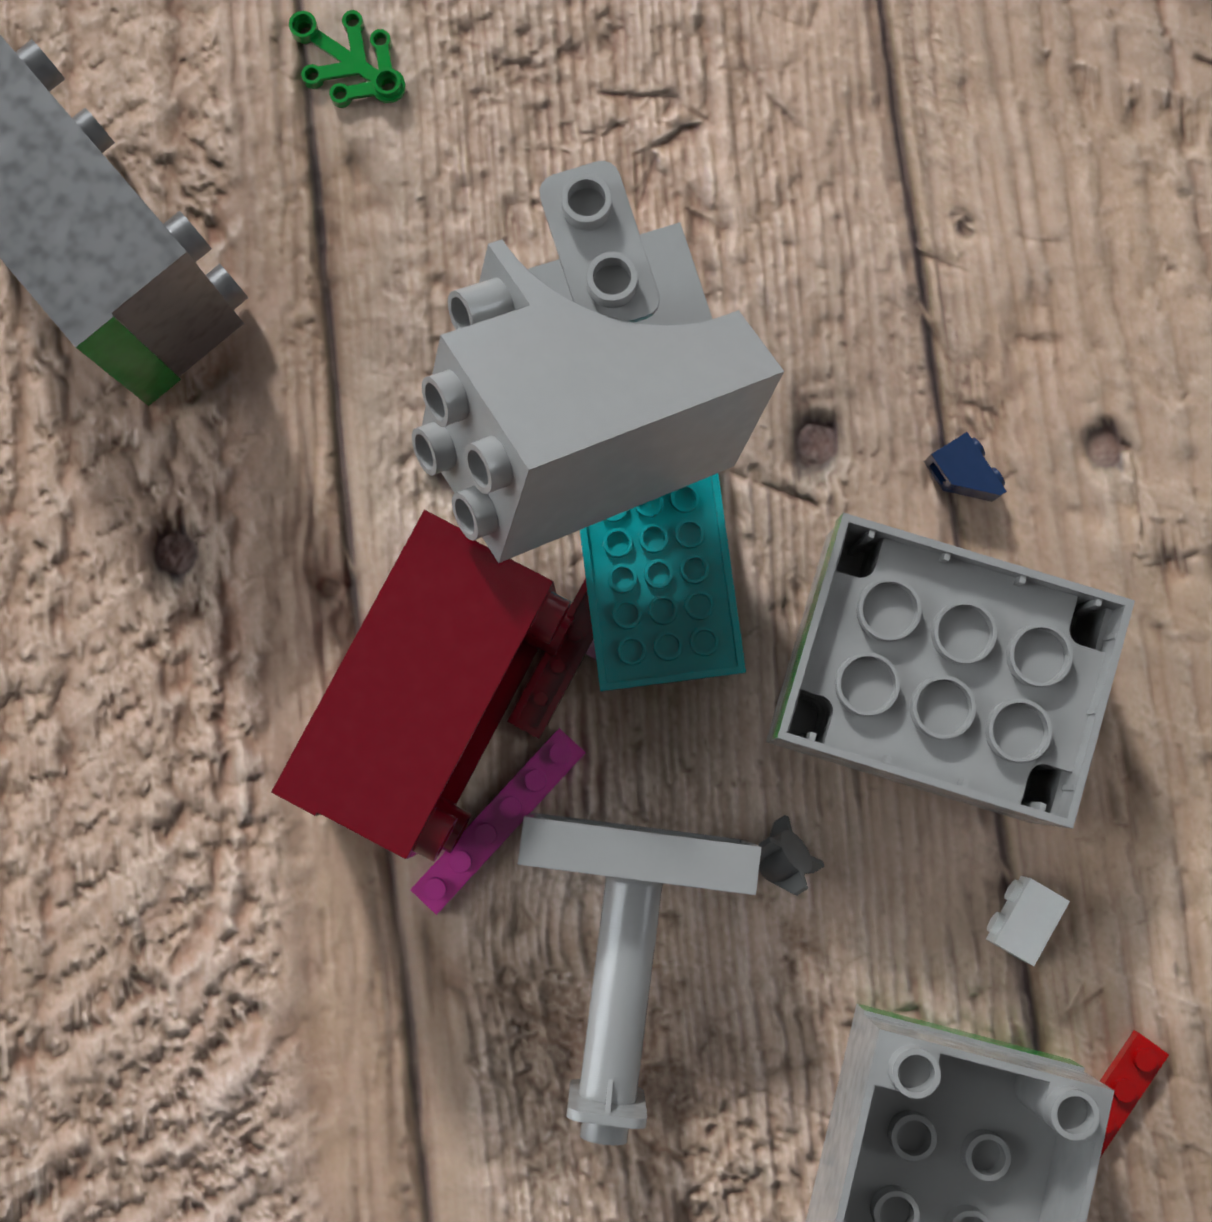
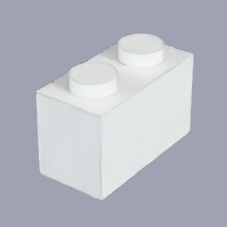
M1020 876L1019 880L1015 879L1007 888L1004 896L1007 901L1001 912H996L991 917L987 925L989 934L986 940L1023 962L1035 966L1070 901L1032 878Z

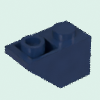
M968 432L938 449L924 461L943 491L990 502L1007 492L1004 488L1005 481L1003 476L995 467H990L984 458L985 450L976 438H971Z

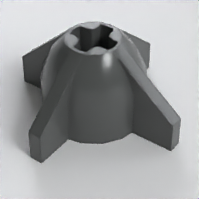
M786 815L773 823L769 837L758 844L761 847L759 871L762 876L769 882L796 896L808 889L805 874L815 873L825 867L824 862L811 856L804 842L793 833L790 819Z

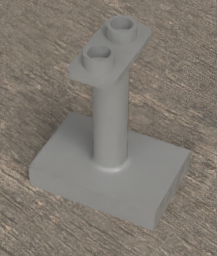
M596 161L553 174L542 182L539 190L540 201L559 259L529 268L528 270L536 278L555 292L582 307L623 321L667 326L693 324L712 319L681 223L639 234L620 173L613 164L606 161Z
M532 812L524 816L518 865L605 876L581 1079H572L570 1081L566 1115L567 1118L573 1121L582 1122L580 1131L582 1139L602 1145H624L627 1143L629 1129H644L647 1125L645 1093L642 1088L638 1087L663 884L756 895L761 856L760 846L743 839Z

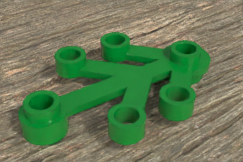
M298 11L290 17L289 29L297 42L303 44L312 43L340 62L322 66L315 64L306 65L301 72V76L308 88L318 89L323 85L324 81L360 75L368 82L350 86L336 83L330 88L329 95L336 107L345 108L354 99L375 96L383 103H394L403 97L406 83L402 74L392 69L390 57L392 41L386 30L377 29L370 35L372 49L377 53L378 69H376L366 61L362 38L364 21L358 11H347L342 17V24L348 33L350 51L321 32L315 17L310 12ZM356 19L359 21L356 26H348L350 20ZM307 27L311 29L307 33L300 34V31L303 28ZM379 38L387 40L383 45L375 44ZM311 73L319 74L315 80L307 79ZM386 84L395 85V87L389 91L383 90V87ZM339 92L347 93L343 99L335 98Z

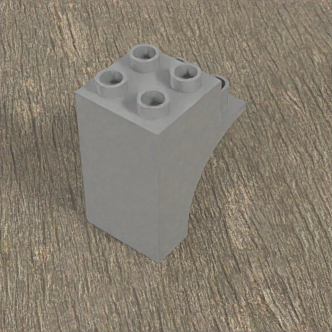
M503 240L489 243L487 246L479 283L451 291L448 296V310L456 330L440 335L433 373L422 381V394L426 407L422 426L415 428L412 432V444L417 460L423 470L431 476L442 473L454 492L452 497L453 513L463 534L470 540L482 537L498 563H501L735 466L784 370L739 310L704 322L667 326L640 324L602 315L576 304L546 286L515 257Z

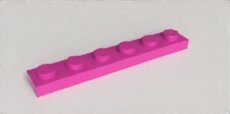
M559 728L465 829L452 853L445 851L410 891L437 915L523 822L524 816L531 813L586 752Z

